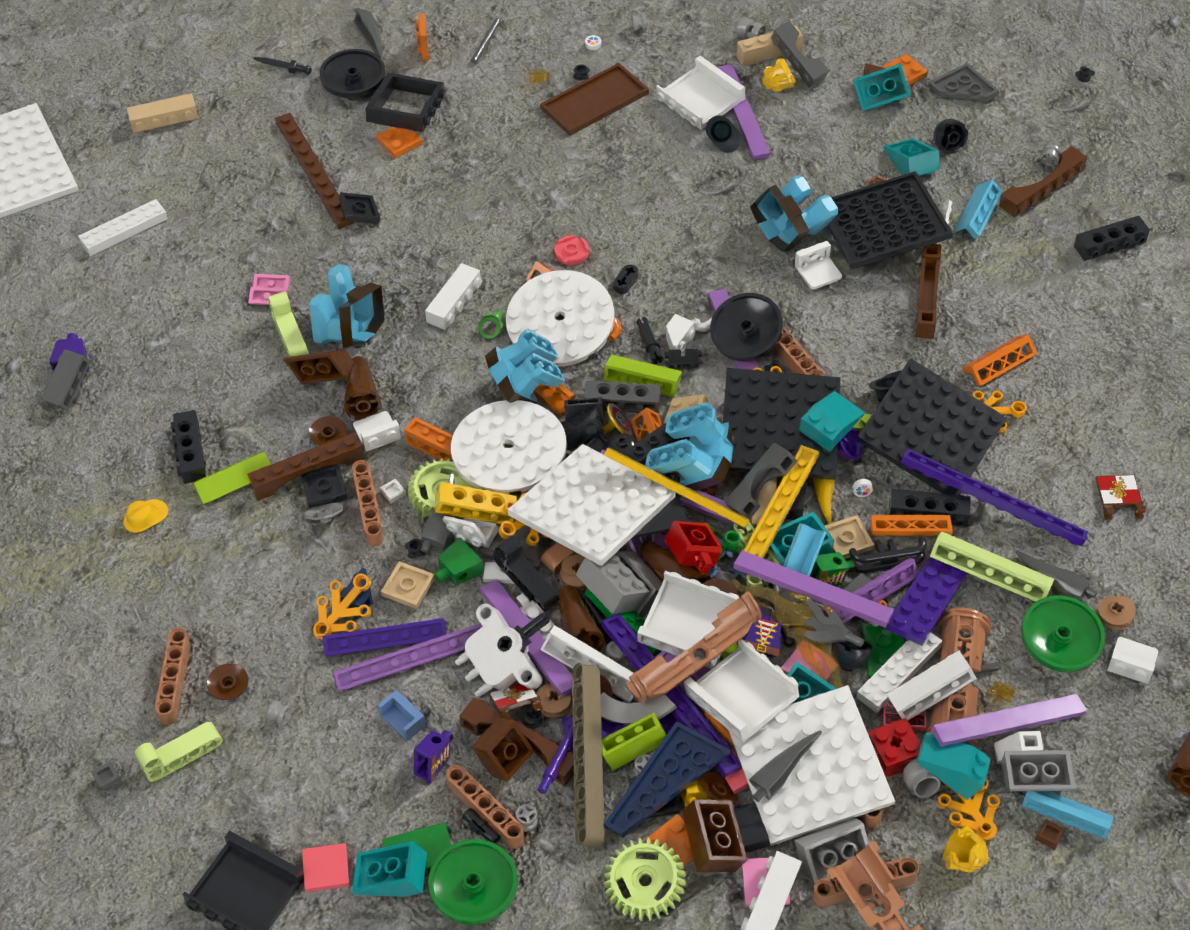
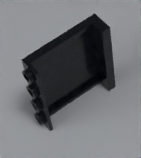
M229 830L224 837L226 845L191 893L184 892L182 894L186 902L185 905L194 912L198 910L204 913L203 915L212 922L216 920L222 923L221 925L226 930H269L304 881L302 869Z

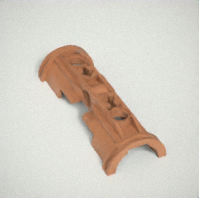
M747 591L717 614L719 618L712 622L715 629L691 648L686 649L668 663H666L662 655H659L629 676L631 681L625 685L629 692L641 704H644L646 700L652 697L663 696L745 637L751 625L756 623V620L758 621L762 618L761 611L751 593ZM701 651L705 658L697 660L694 657V652Z
M969 608L945 610L937 622V626L941 627L940 639L942 640V645L939 649L941 651L940 662L957 651L961 653L962 645H966L965 654H962L972 671L981 672L986 634H990L991 631L989 618L983 613ZM967 631L971 636L963 638L959 633ZM969 683L961 689L960 694H957L956 691L933 705L930 726L925 730V733L934 734L931 728L935 724L977 716L979 689L972 686V683ZM959 701L963 704V707L956 709L951 703ZM980 738L968 741L971 746L979 750Z
M875 840L843 864L836 867L832 866L826 870L832 881L837 879L869 928L874 925L876 930H909L897 910L905 906V903L891 884L895 878L877 853L880 848ZM861 885L869 886L871 895L868 897L862 896L859 892V887ZM875 896L877 899L874 900V904L876 907L881 906L883 908L882 915L879 913L874 914L875 906L872 902L869 905L866 902L872 900ZM918 924L917 926H915L914 928H912V929H910V930H922V929H921V927H920L919 924Z

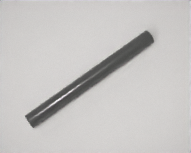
M496 18L471 59L473 64H477L501 23L500 19Z

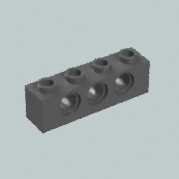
M586 381L584 398L602 397L603 411H607V406L613 403L623 412L640 413L647 407L659 414L660 385Z

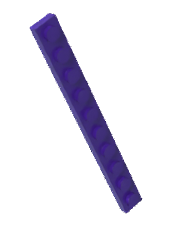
M907 449L901 460V463L905 464L909 469H916L927 477H933L941 481L946 486L959 489L963 494H970L981 502H987L995 506L1000 511L1013 514L1017 519H1024L1037 528L1049 531L1054 536L1065 538L1071 544L1083 546L1086 541L1088 531L917 452Z
M619 613L602 621L601 627L637 671L655 659L643 643L637 642V635ZM678 685L665 694L677 707L671 713L679 723L729 749ZM731 750L727 757L715 765L724 778L739 771L742 767L741 762Z

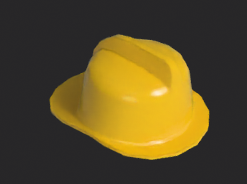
M157 499L135 501L128 506L123 524L129 532L139 533L145 531L166 518L168 507L163 501Z

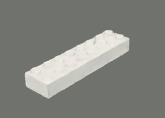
M155 199L78 237L81 245L92 256L167 220L168 217L164 208Z
M554 625L540 650L572 669L576 663L598 667L600 674L605 676L610 682L613 694L630 703L633 695L625 685L631 681L629 676L633 672Z
M930 633L923 646L907 640L857 691L856 698L878 713L890 700L887 694L908 682L941 648L942 640Z

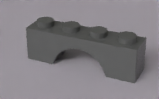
M788 21L774 30L771 36L772 42L781 50L784 58L788 59L792 68L799 73L803 82L812 87L825 79L829 70L820 58H807L798 51L796 39L799 32Z
M773 443L725 501L726 505L732 511L750 520L760 508L758 496L764 484L774 477L786 476L798 461L788 450Z

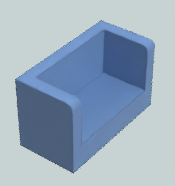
M397 690L378 704L380 717L406 741L410 740L426 726L424 715Z

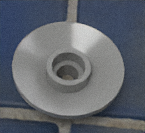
M328 503L307 510L305 517L310 520H320L321 523H327L332 521L333 516L343 510V505L341 503Z

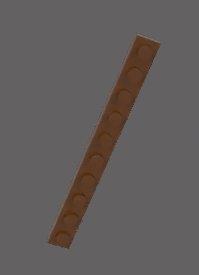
M291 113L276 117L275 122L336 227L340 229L354 224V222L346 221L337 190Z

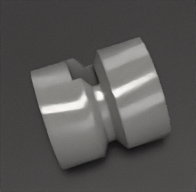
M744 17L738 24L736 35L742 39L764 35L766 33V25L759 22L754 23V20Z

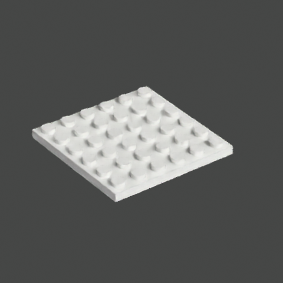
M582 444L508 509V515L602 566L675 498V492Z
M848 685L790 704L744 743L729 731L752 796L758 790L749 782V779L757 771L788 747L819 730L822 731V734L792 770L782 788L770 800L765 796L759 802L754 799L765 825L771 846L895 804L894 797Z

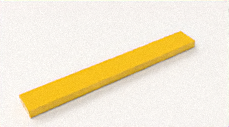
M803 445L800 446L794 457L798 462L783 477L743 551L764 558L819 456V451Z
M607 448L604 453L606 457L742 527H746L749 522L748 518L611 448Z

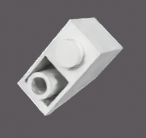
M675 314L666 325V339L670 350L681 349L682 353L688 341L692 340L695 336L694 322Z
M1040 731L1017 732L995 742L994 750L997 764H1001L1004 751H1043Z

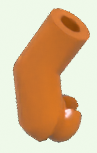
M616 317L613 330L607 338L610 342H615L622 332L620 321Z

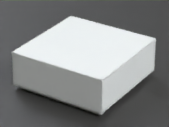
M396 479L379 487L380 492L390 504L406 496V490Z

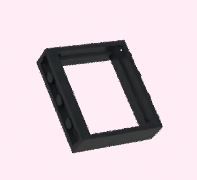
M387 73L365 108L366 122L424 132L427 125H430L431 118L435 116L437 108H440L442 100L445 99L446 90L444 89V82ZM394 89L431 96L420 115L382 108Z

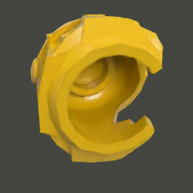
M777 59L775 67L769 66L765 68L762 83L768 90L780 92L783 89L795 87L794 83L796 80L784 59Z
M966 825L961 829L956 828L945 846L942 859L945 861L946 869L970 873L986 865L989 857L983 838L975 834Z

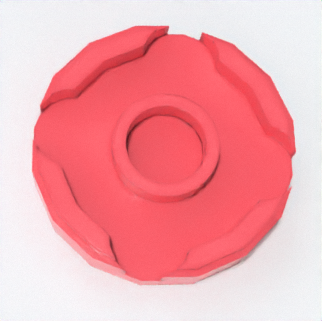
M572 235L565 236L559 239L554 246L555 258L565 265L580 264L589 255L588 243L581 237L579 239Z

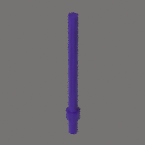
M573 721L550 766L545 769L542 775L543 780L538 788V792L541 794H545L550 783L554 782L558 774L557 770L573 740Z

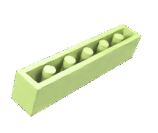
M942 531L936 539L930 555L934 559L1035 602L1047 597L1054 581L1051 577Z

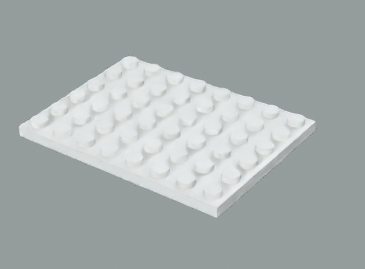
M37 103L0 115V218L79 191L74 177Z

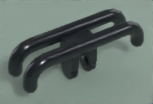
M921 536L918 539V546L897 550L893 539H888L887 547L889 551L887 552L884 550L881 541H876L877 553L860 555L855 548H850L849 555L851 558L849 560L854 562L855 572L857 573L892 569L908 559L898 560V558L917 555L912 558L915 559L916 564H919L926 556L927 541L925 537ZM880 561V563L870 564V565H858V564L856 563V562H859V563H869V562Z

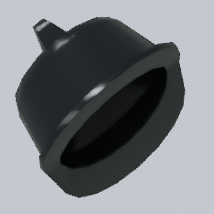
M720 115L709 119L705 128L706 134L715 146L725 153L737 150L741 144V134L731 121Z
M902 370L890 373L869 384V387L875 390L879 402L883 400Z

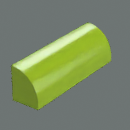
M611 355L605 364L603 380L619 383L660 385L661 395L674 398L680 384L682 371Z
M260 452L193 482L192 485L200 501L205 504L250 484L247 474L269 466L270 462L266 453Z

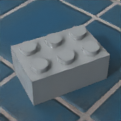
M615 554L602 566L585 557L576 573V576L612 614L640 610L650 593L644 583L638 580Z

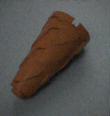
M355 356L352 358L354 364L346 382L344 409L350 418L352 415L355 416V420H361L377 414L379 409L381 411L382 402L372 379L368 361L362 356Z
M652 541L645 542L640 548L641 556L662 582L665 571L670 573L676 572L689 580L695 579L701 584L712 579L709 573H701L696 566L680 565L671 551L662 548Z
M570 585L564 586L559 592L561 629L600 652L605 641L593 614H590L577 588Z
M1190 731L1167 775L1169 785L1172 782L1175 785L1174 790L1186 796H1190Z

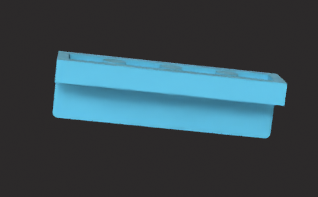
M993 179L976 186L954 229L955 232L966 228L974 239L980 237L1002 193V190Z
M799 523L783 566L810 576L826 532L815 530ZM773 590L772 595H771V596H772V599L775 598V591H774V590Z
M1027 791L1022 807L1103 839L1107 838L1112 825V815L1050 791Z

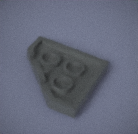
M968 63L929 81L928 87L934 93L942 97L986 102L999 94V90Z
M525 525L516 530L513 536L522 545L521 554L539 571L542 565L540 560L545 551L539 541L535 546L527 544L526 538L530 534V527ZM499 531L489 548L484 547L482 552L483 558L494 560L495 547L505 540L500 536Z

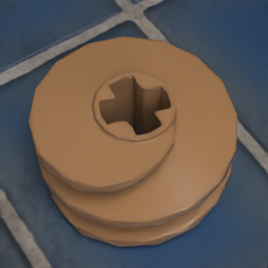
M575 554L563 560L560 571V579L563 586H574L579 592L588 588L576 576L578 569L585 559L584 556Z
M1126 596L1104 598L1097 608V615L1103 626L1111 630H1122L1130 626L1136 613L1135 604Z
M551 683L540 687L536 693L541 698L540 702L543 709L540 712L543 716L548 718H565L571 713L573 709L572 693L561 698Z

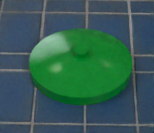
M1061 595L1042 598L1028 609L1022 621L1021 636L1025 648L1038 663L1051 670L1068 673L1084 670L1098 659L1103 650L1105 631L1101 620L1088 605L1075 598Z
M469 839L457 842L440 853L431 867L428 885L433 904L443 916L459 924L479 925L498 918L510 907L516 896L518 877L512 858L503 848L486 840Z

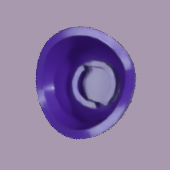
M852 428L838 442L837 456L841 459L857 460L860 458L863 444L856 440L860 434L857 429Z

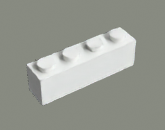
M461 263L425 310L426 322L446 330L449 324L453 323L458 312L462 311L467 300L471 299L476 288L480 287L482 283L480 270Z
M957 651L918 676L913 677L900 687L893 689L887 696L901 719L906 718L908 721L977 678L960 651Z
M779 851L776 852L775 857H769L765 867L769 869L766 877H761L757 889L761 890L758 898L753 897L749 909L752 910L750 918H744L740 930H775L802 861Z

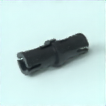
M472 808L464 812L462 819L474 828V832L477 835H481L486 841L494 844L500 841L501 836L488 825L486 819H482Z

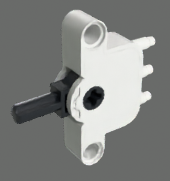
M489 604L480 605L476 611V616L483 627L468 638L465 644V652L455 660L456 665L460 666L470 659L475 666L465 676L467 681L476 678L480 674L485 682L475 692V695L480 697L492 688L498 690L505 689L516 680L529 689L538 688L542 683V677L527 654L528 645L532 643L530 637L550 622L549 617L543 612L523 628L517 625L512 629L496 608ZM489 612H491V615L489 616V618L486 619L487 614H488ZM532 674L531 680L527 682L528 676Z

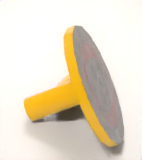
M610 403L607 406L609 417L608 424L604 426V435L614 428H617L622 434L632 435L633 429L627 416L617 405Z

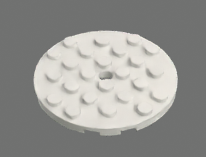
M570 270L547 272L526 282L512 297L506 313V327L512 344L518 341L519 335L526 329L543 336L552 343L558 354V358L553 361L558 367L580 363L588 359V356L595 351L598 352L607 342L615 321L613 302L605 287L589 275ZM559 314L565 316L563 320H556Z
M507 400L493 402L474 410L458 425L451 441L453 464L458 474L467 483L477 489H486L506 494L520 490L521 492L531 490L563 461L567 449L565 431L555 415L542 406L521 400L509 403ZM505 444L514 445L512 448H505Z

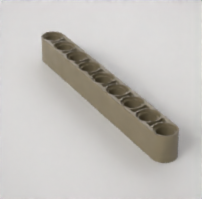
M576 663L572 670L575 840L578 845L599 848L604 841L600 670L595 666Z

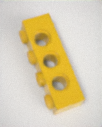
M440 482L435 493V513L502 524L505 521L513 523L514 518L506 514L503 508L508 501L516 503L517 496Z

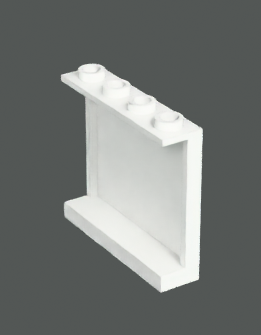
M699 56L695 59L696 67L664 89L657 85L656 96L660 102H664L671 110L676 111L693 126L703 130L709 119L714 116L724 115L745 100V87L702 56Z
M665 571L663 583L643 626H640L637 632V642L678 656L713 631L715 627L712 625V622L719 618L717 614L736 601L739 596L734 593L720 591L714 586L703 585L695 579L689 580L676 572L670 573ZM701 651L694 652V657L697 660L705 658ZM722 653L706 664L705 667L714 668L718 664Z
M741 639L738 641V649L696 682L692 678H688L684 681L686 694L744 743L799 697V685L793 677L785 675L778 665L774 666L766 655L758 653L750 642L746 643Z

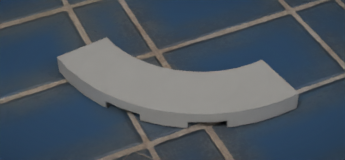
M604 692L601 694V718L623 725H630L653 712L659 720L677 708L666 695L652 697L646 700L644 704H641L640 702L624 703L609 697Z

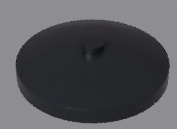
M363 49L339 51L329 56L320 68L322 86L329 93L343 98H358L376 91L386 76L385 65L382 59L375 53Z
M742 293L727 299L717 308L711 319L710 334L717 350L727 358L736 361H752L767 355L776 347L783 334L784 322L778 306L770 298L758 293Z

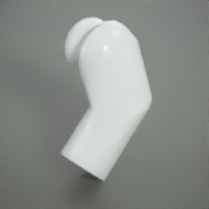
M697 318L691 320L694 322V330L708 332L712 318L705 323H700V319Z

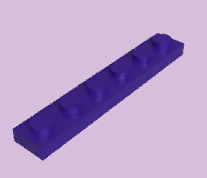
M444 618L326 635L322 636L325 657L422 643L446 635Z

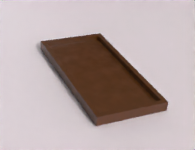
M617 63L540 104V109L571 136L649 94V88L624 66Z

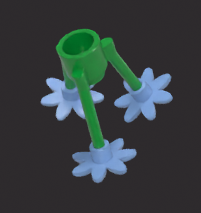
M728 531L724 534L723 540L717 538L721 544L720 557L727 553L732 558L733 551H738L739 556L743 544L740 543V535L737 532ZM716 564L709 569V576L713 578L718 572ZM733 567L728 569L729 572L734 573L733 576L735 578L739 575L743 579L746 578L747 573Z

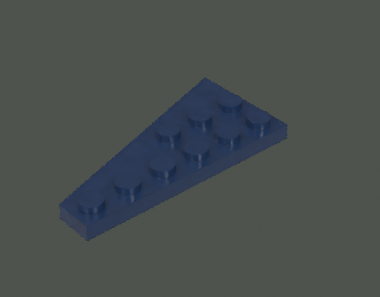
M676 721L604 823L605 827L617 835L625 837L731 753L730 750Z

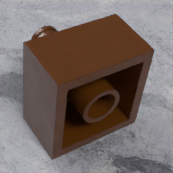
M500 717L493 722L472 746V749L490 775L504 781H508L534 752L516 723Z

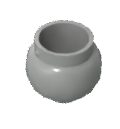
M917 759L910 761L903 771L905 786L920 798H926L935 794L940 787V780L916 762Z

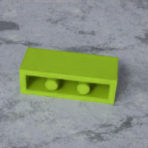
M653 712L603 738L602 754L613 771L635 760L638 756L658 748L666 737V733Z

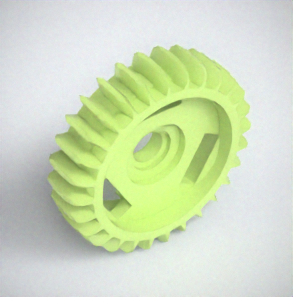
M441 457L438 462L433 459L431 464L426 461L425 467L420 465V471L415 470L414 475H411V481L408 482L409 501L413 509H416L417 514L422 513L423 518L430 517L435 510V493L440 482L448 483L451 473L454 474L455 485L475 488L458 474L450 458L447 461H443ZM422 487L427 491V500L421 497L420 490Z
M639 838L637 845L630 840L631 847L627 848L622 844L623 852L615 850L617 858L610 857L613 865H606V869L609 871L604 873L605 879L608 880L604 882V886L609 888L606 890L607 896H612L610 898L611 904L616 903V910L622 909L624 916L630 911L631 919H634L636 914H638L640 921H643L644 915H647L649 921H651L652 914H655L660 919L661 911L668 915V906L675 909L673 900L681 901L677 893L684 894V889L680 887L686 885L685 879H682L686 877L685 871L681 870L684 868L683 862H679L680 857L678 854L674 855L673 848L667 850L668 846L666 843L660 847L658 839H656L654 844H651L650 838H647L646 843L643 844L641 838ZM642 854L658 856V860L636 858ZM642 876H650L652 878L651 884L648 886L640 885L639 881ZM622 878L631 895L627 899L623 898L617 885V881ZM667 882L672 884L666 895L657 901L655 898Z

